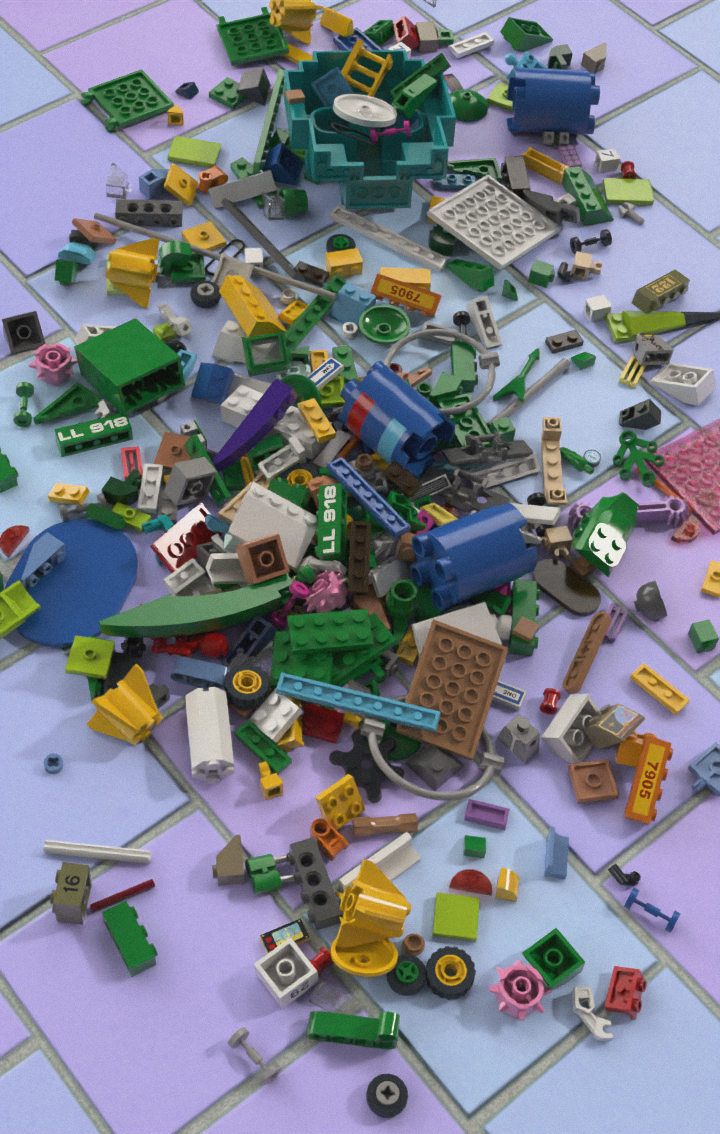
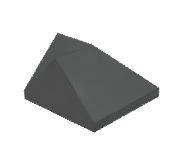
M37 311L2 319L4 337L11 354L45 344Z

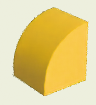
M501 867L495 898L513 902L517 901L520 878L515 872Z

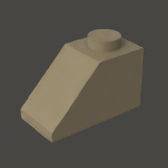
M607 43L600 44L583 52L581 65L589 72L596 73L604 69Z
M240 835L234 836L216 856V865H212L213 878H217L218 886L244 884Z

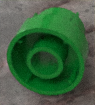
M289 188L280 190L279 201L284 218L294 217L299 213L308 211V197L305 189Z
M408 580L393 582L386 595V612L397 620L411 619L416 615L419 607V596L415 583Z

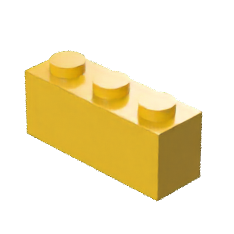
M380 267L379 274L430 291V269Z

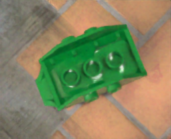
M624 492L611 497H602L589 513H586L581 518V525L573 533L574 538L571 544L574 550L608 578L627 548L626 543L636 526L639 504Z

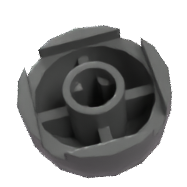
M656 581L642 585L636 593L637 600L633 601L636 611H641L644 617L651 620L666 617L667 611Z

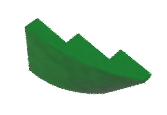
M391 491L385 501L411 526L410 532L424 531L426 525L417 518L418 512L412 506L411 501L406 496ZM365 509L366 522H371V526L385 529Z

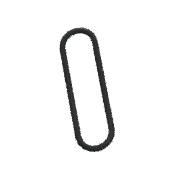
M335 122L331 123V127L333 128V130H335L339 134L356 139L369 145L374 144L366 140L337 130L333 125L363 135L372 142L371 137L365 133L359 132L357 130L351 129L349 127L343 126Z
M234 239L218 254H222L233 242H241L243 246L233 256L235 258L245 248V243L240 239ZM212 259L205 267V271L209 275H214V273L209 272L207 268L215 261V259Z

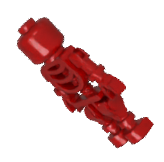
M216 632L175 637L174 644L170 643V645L166 644L169 637L161 638V640H159L160 638H150L154 640L151 652L155 654L168 653L170 656L175 654L189 658L191 654H195L200 649V653L203 656L218 660L222 655L225 656L229 649V644H226V637Z

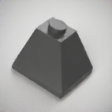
M428 744L406 762V765L433 791L439 789L464 767L450 752Z

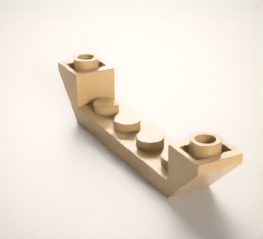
M543 417L541 457L543 490L546 503L567 505L566 488H563L561 454L559 450L562 433L561 418Z

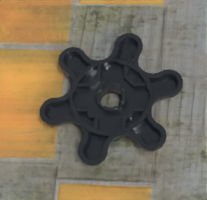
M357 729L351 735L353 748L349 752L334 750L330 753L329 760L333 765L341 766L344 769V777L347 774L353 776L356 786L362 787L366 791L367 799L372 803H377L382 798L380 785L382 781L389 778L374 760L367 736L361 735V729ZM386 737L378 744L379 751L389 767L400 777L404 778V770L399 766L392 765L388 760L389 754L396 749V741L391 737ZM369 760L373 766L365 770L361 767L362 761Z

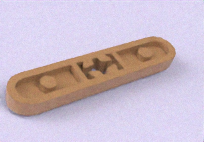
M605 611L596 613L591 619L567 671L562 688L568 694H574L581 690L610 626L611 617Z

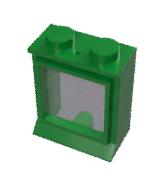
M283 330L282 332L255 337H241L249 377L290 370V363H293L291 352H287V347H290L289 338L284 336Z

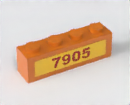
M378 273L370 292L376 296V300L383 301V299L389 300V304L397 307L399 304L404 305L406 310L415 312V310L421 311V315L431 318V315L435 316L442 296Z
M650 736L644 737L623 818L646 825L650 824L651 821H655L657 809H654L656 800L660 801L663 789H660L662 780H666L668 769L665 766L667 760L670 761L673 754L671 742Z

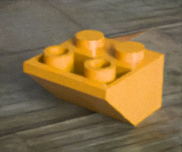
M634 730L623 742L616 744L615 762L637 767L644 737L657 738L656 735L645 732L643 735L636 733Z

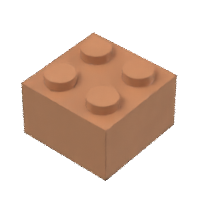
M270 534L235 546L246 584H256L290 572L279 534Z

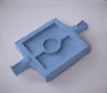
M715 742L689 765L688 770L698 778V781L691 786L693 790L695 789V792L706 786L719 797L720 745Z

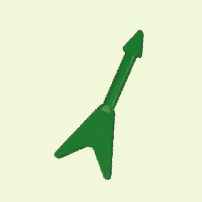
M539 348L528 355L529 360L521 373L493 396L494 401L510 394H515L522 403L525 401V378L535 361L540 359Z

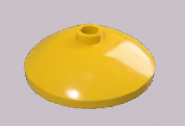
M389 939L346 948L335 946L334 940L331 945L330 953L333 962L341 970L353 976L363 978L378 977L391 971L397 964L398 951Z

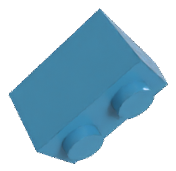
M347 282L339 290L328 317L342 324L347 322L355 323L359 329L361 314L369 307L375 306L376 296Z

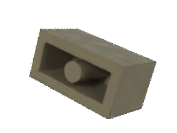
M433 21L416 22L415 26L420 42L418 45L419 53L437 52L440 38L437 37V27H434Z

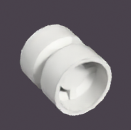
M490 613L500 640L509 641L512 616L500 615L497 618L495 614Z

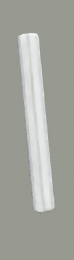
M46 840L43 846L44 852L51 854L147 864L151 861V851L53 840Z

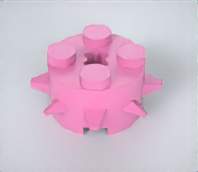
M56 343V345L50 344V346H47V344L39 347L34 352L36 356L35 361L29 363V367L37 370V378L51 383L53 386H58L74 374L72 365L78 363L77 358L71 357L70 348Z
M325 571L313 579L314 584L309 588V594L305 598L306 602L303 604V606L308 605L307 612L315 610L316 613H326L335 607L340 608L346 603L345 597L348 589L343 583L347 578L341 579L342 572L335 574L333 571L331 573Z
M517 960L516 964L511 965L505 970L499 967L496 969L500 975V980L498 984L489 987V991L496 994V1000L500 1005L498 1009L500 1012L505 1011L515 1018H519L520 1021H524L525 1016L530 1015L535 1010L541 1013L544 1012L540 1001L543 996L551 993V989L543 985V977L535 968L530 965L523 966L521 960Z

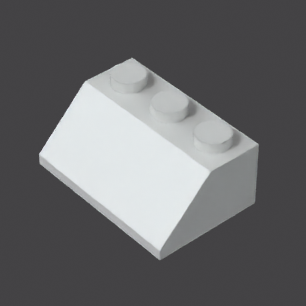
M570 694L541 736V739L555 755L571 764L582 763L593 746L583 729L589 725L588 721L592 717L600 714V711L588 694Z

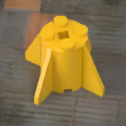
M270 0V24L281 28L304 44H311L310 28L313 26L311 24L312 20H315L316 12L324 9V6L315 5L311 0Z
M150 238L110 251L108 257L110 268L106 270V278L137 304L147 308L151 290L153 289L150 285L155 283L156 275L160 276V272H157L158 264L154 263L155 260H158L157 253L160 239Z
M135 664L124 679L116 683L119 686L114 690L110 688L104 696L94 698L91 701L97 707V711L87 722V725L92 730L128 741L133 745L137 744L140 740L145 741L152 734L150 730L153 726H158L164 719L157 709L143 669L138 664Z
M363 859L357 879L352 881L354 885L352 887L348 886L344 893L335 891L336 896L342 899L340 911H343V917H340L342 923L334 943L338 947L346 948L394 937L400 938L404 932L403 924L405 918L411 911V904L407 902L405 896L372 861Z

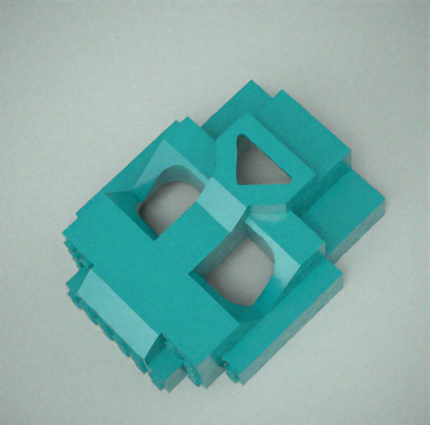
M367 50L383 59H386L387 55L390 54L393 61L391 69L387 70L374 98L392 105L395 98L390 90L425 65L424 59H408L406 50ZM313 51V59L299 61L298 70H284V103L291 149H304L307 178H313V181H339L341 205H345V209L411 208L413 179H446L448 147L454 145L456 115L443 73L435 78L438 83L409 119L411 137L406 138L405 131L391 136H377L378 143L369 145L333 130L331 123L335 122L371 137L370 127L346 121L334 112L333 107H324L311 86L312 82L337 66L342 71L351 51ZM364 56L359 57L357 61L359 65L376 73H379L382 67L381 64ZM357 70L352 71L350 75L352 79L370 88L375 79ZM349 85L354 94L368 95V93ZM301 89L305 96V103L289 104L285 97V91ZM397 113L396 122L393 125L376 127V131L380 133L385 132L387 129L404 128V121H408V119ZM333 125L341 132L371 142L363 135Z

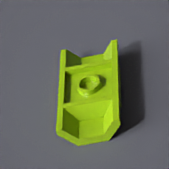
M19 580L0 592V639L26 622L25 619L41 608Z

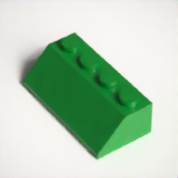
M580 166L565 168L562 185L566 193H569L576 199V207H579L580 220L583 226L613 221L614 218L593 178Z

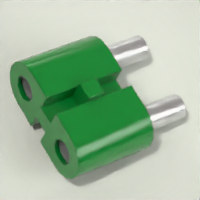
M266 854L245 860L248 877L251 878V886L255 895L281 889L282 884L294 881L293 874L280 877L278 870L275 868L276 864L288 862L287 855L273 857L272 854Z

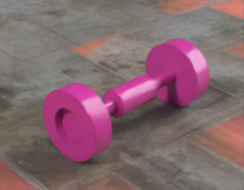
M409 120L404 121V128L387 129L385 132L377 133L376 127H370L371 139L374 144L378 143L377 136H391L405 131L406 138L411 137Z
M293 581L290 585L289 590L293 596L283 606L282 613L274 611L269 616V621L275 627L285 629L288 625L285 614L289 613L296 603V597L305 599L309 594V589L301 582Z

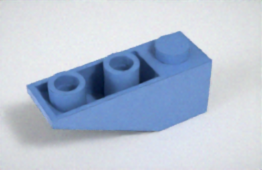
M151 169L140 175V192L151 200L167 191L164 188L169 169Z
M48 532L33 544L21 578L22 585L26 591L34 587L39 579L47 575L66 556L65 544Z

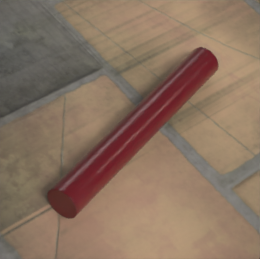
M153 879L90 904L92 912L94 913L154 888Z

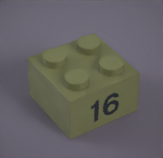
M62 862L61 870H57L55 877L57 888L52 890L50 903L53 904L52 913H55L57 922L83 925L92 887L90 867L84 864Z

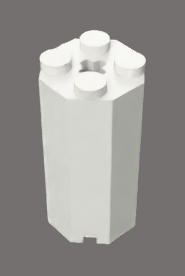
M209 687V691H203V688H196L185 695L192 777L207 781L208 784H217L220 780L235 773L227 695L225 691L216 687Z

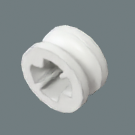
M352 322L343 324L342 336L346 339H354L357 336V325Z

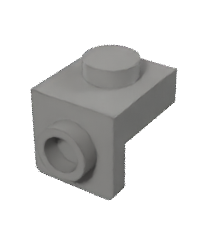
M389 649L379 656L383 661L382 666L385 667V679H388L391 674L395 675L400 666L398 665L399 656Z

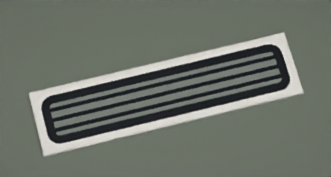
M446 474L422 484V487L409 499L413 504V501L427 495L432 496L451 487Z

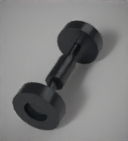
M605 229L600 232V238H589L581 242L578 237H573L570 239V248L576 254V251L581 252L582 245L589 246L597 244L598 241H601L603 246H609L612 243V236L610 231Z
M466 311L456 312L453 315V323L456 326H460V333L467 335L466 325L470 322V315Z
M540 492L529 495L527 498L528 505L543 506L546 503L545 495ZM547 524L538 526L536 528L537 536L544 537L545 529L554 528V526Z

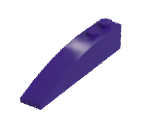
M277 378L272 382L212 460L218 473L248 453L271 431L278 421L283 419L285 412L295 403L298 397L293 388Z

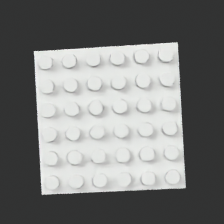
M489 175L482 177L430 208L426 214L499 270L507 267L557 234L561 228Z

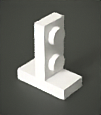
M295 435L288 439L289 445L258 464L259 469L268 481L297 463H306L305 449Z

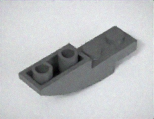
M526 189L523 190L524 201L554 223L561 224L564 220L578 224L580 221L579 207L555 202L551 195Z

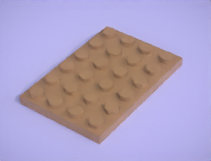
M433 619L404 703L440 711L441 715L436 733L397 724L395 732L472 761L508 647Z

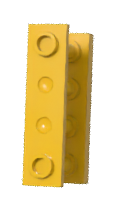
M357 39L341 73L349 85L368 93L367 96L374 97L387 70H390L393 65L392 56L388 54L386 59H383L365 50L364 42ZM364 56L381 64L382 67L379 73L359 65L357 62L359 57ZM357 70L375 79L372 87L370 88L352 79L350 76L352 71Z

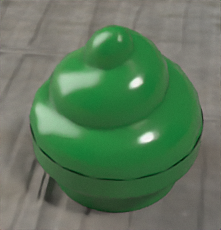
M309 565L301 566L297 570L295 581L309 585L316 578V575Z

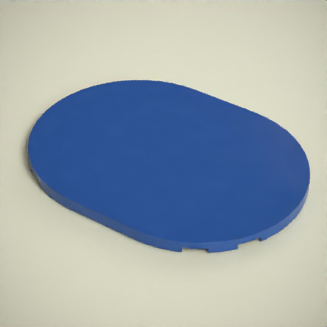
M76 519L55 524L39 533L25 549L10 575L5 589L18 580L22 583L21 578L33 544L47 532L63 542L66 550L64 560L57 563L47 575L38 580L34 587L27 590L41 608L25 619L26 622L15 628L25 639L47 647L63 648L62 646L65 647L73 644L75 635L82 637H95L102 632L99 628V621L120 613L138 575L137 553L130 539L122 531L96 520Z

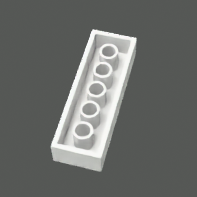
M240 385L221 404L222 421L238 428L262 397L263 393ZM294 406L288 408L283 419L278 421L265 436L267 438L279 433L286 447L289 445L288 439L295 435L305 449L306 458L311 460L330 441L319 443L298 408Z

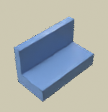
M553 826L550 827L547 836L544 876L565 879L567 876L569 837L555 835V827Z

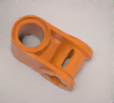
M217 166L202 171L198 175L200 180L198 190L202 193H209V188L227 183L228 175Z
M319 818L313 821L310 838L314 837L318 848L324 856L333 861L341 850H346L349 847L348 842L327 820ZM321 829L325 833L318 834L315 830Z

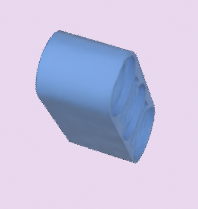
M180 656L175 660L170 678L175 682L208 690L209 687H216L224 691L226 674L230 672V668Z

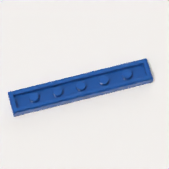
M343 457L327 464L326 469L342 483L351 495L394 539L410 532L411 526Z

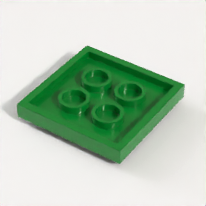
M289 631L276 632L270 676L271 689L277 687L281 672L331 684L334 651L292 655Z

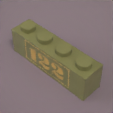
M674 269L637 289L631 303L645 314L656 311L662 305L665 306L671 300L684 295L689 289L690 279Z

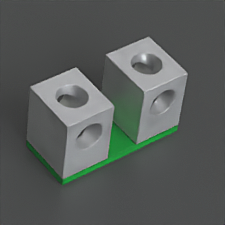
M544 132L542 134V145L561 146L569 144L568 132H560L559 134Z
M195 420L180 425L181 435L191 436L197 434L203 447L207 448V439Z

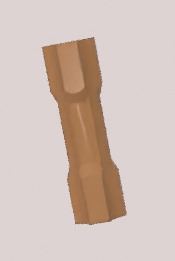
M416 813L399 814L398 816L352 818L354 837H366L374 834L417 833Z

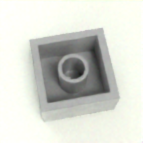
M205 457L174 463L164 491L176 506L206 499L217 471Z

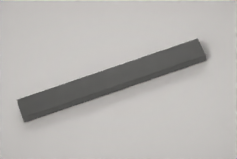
M226 198L222 200V205L292 279L301 282L305 280L302 274L235 203Z

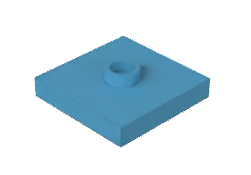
M338 66L311 83L324 107H333L335 98L340 95L354 94Z

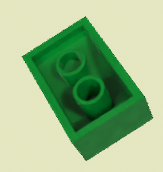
M508 17L500 31L504 36V40L510 42L512 48L516 51H528L553 41V38L535 21Z

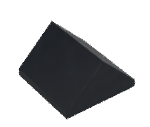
M264 67L243 71L237 93L263 106L266 104L271 86Z

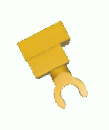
M266 761L259 763L260 769L258 771L262 777L260 778V788L265 800L283 795V782L281 778L278 777L277 773L271 774Z

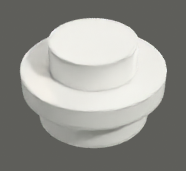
M287 288L283 290L280 298L283 303L291 304L298 296L295 290Z

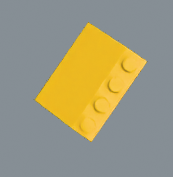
M226 276L219 292L248 338L282 332V330L284 334L287 332L285 325L278 318L279 316L260 289L242 276Z

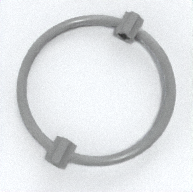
M427 329L409 334L394 344L387 353L384 364L390 368L394 355L407 343L422 337L446 336L468 343L481 354L478 356L479 366L481 370L488 369V381L484 390L475 399L464 405L439 409L446 416L468 411L485 400L495 382V367L500 366L497 352L488 353L475 339L463 333L447 329Z
M407 695L392 700L404 703ZM365 717L360 734L368 737L372 756L379 768L395 784L417 796L440 801L463 799L480 791L489 782L493 773L500 774L502 771L504 757L496 755L491 736L486 728L483 727L481 737L486 745L487 752L484 751L481 756L479 768L485 770L478 782L456 792H436L420 788L400 777L383 759L377 740L382 739L385 723L380 722L381 719L377 718L369 719Z

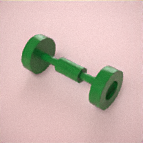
M20 382L16 385V394L22 397L20 401L21 411L14 414L13 421L17 426L27 427L32 423V415L26 412L28 406L27 398L33 396L34 386L28 382Z

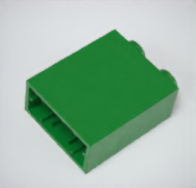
M136 318L74 346L81 376L123 416L185 386L180 356Z

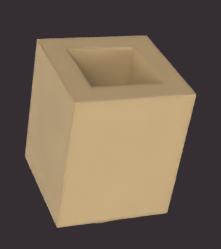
M576 251L571 274L573 273L575 278L587 280L589 272L600 275L602 262L595 261L591 263L592 254Z
M562 526L545 529L544 537H542L543 548H546L548 555L554 554L556 561L559 560V554L563 555L565 560H567L572 545V537L568 527Z

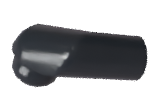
M561 262L557 274L564 282H570L573 279V273L570 275V271H567L568 264Z
M617 864L612 865L608 869L620 885L634 887L641 880L638 872L623 873Z

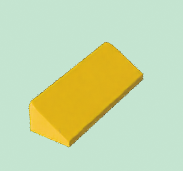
M328 7L324 8L320 20L321 26L344 37L354 34L352 19Z

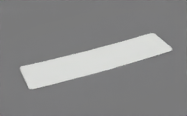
M338 430L336 438L328 442L313 463L321 467H327V464L333 460L351 435Z

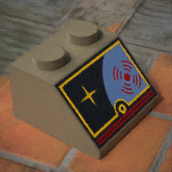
M619 703L612 706L608 704L599 710V715L592 717L588 721L589 725L583 730L596 750L623 742L645 720V717Z

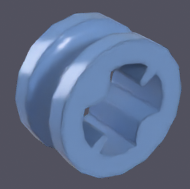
M55 753L47 755L44 759L45 770L50 774L59 773L63 769L61 756ZM50 761H52V762H56V761H57V765H58V766H57V767H55V766L49 767V766H50Z

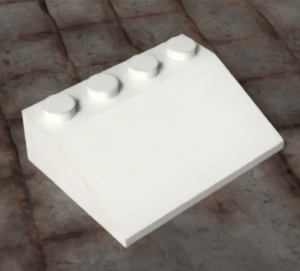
M253 482L244 495L227 534L243 543L270 534H279L288 567L296 571L316 532L318 521L315 515Z
M485 602L412 624L419 658L433 619L502 645Z

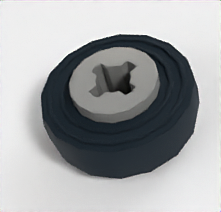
M211 281L197 282L191 288V300L196 306L202 308L213 307L221 299L220 288Z
M389 1073L380 1074L373 1078L368 1085L366 1092L367 1104L377 1116L383 1118L395 1117L406 1107L408 1100L407 1087L403 1080L396 1075Z

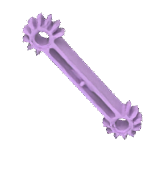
M673 495L669 498L664 497L661 502L638 503L636 523L666 521L668 525L673 523L676 527L678 523L683 524L686 518H688L689 505L686 504V499L680 500L679 496L674 498ZM583 501L580 505L575 503L573 508H571L568 514V521L572 524V529L578 528L582 523L580 522L581 518L593 508L590 502L587 505Z

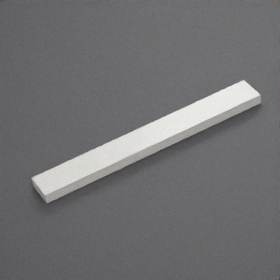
M339 205L329 214L330 219L436 271L441 272L446 263L449 262V258Z

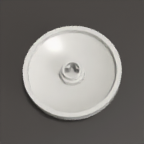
M360 94L340 95L335 98L333 110L339 117L354 124L367 127H387L396 122V109L389 103L371 96Z

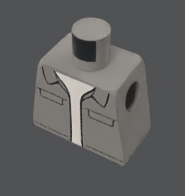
M517 715L507 723L497 737L524 764L539 752L540 733L530 724L529 719L523 718L521 715Z

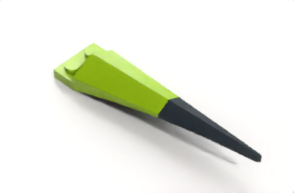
M622 311V313H606L604 319L614 343L635 341L637 334L641 332L645 333V335H654L688 325L719 320L720 312L652 311L645 314L643 311Z

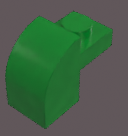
M170 241L159 248L160 258L158 260V267H160V275L167 276L172 265L186 267L192 256L190 244L181 241Z

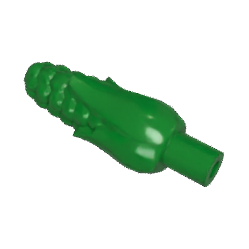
M561 447L559 449L560 454L577 471H585L589 475L594 472V469L588 465L589 462L586 458L568 448Z

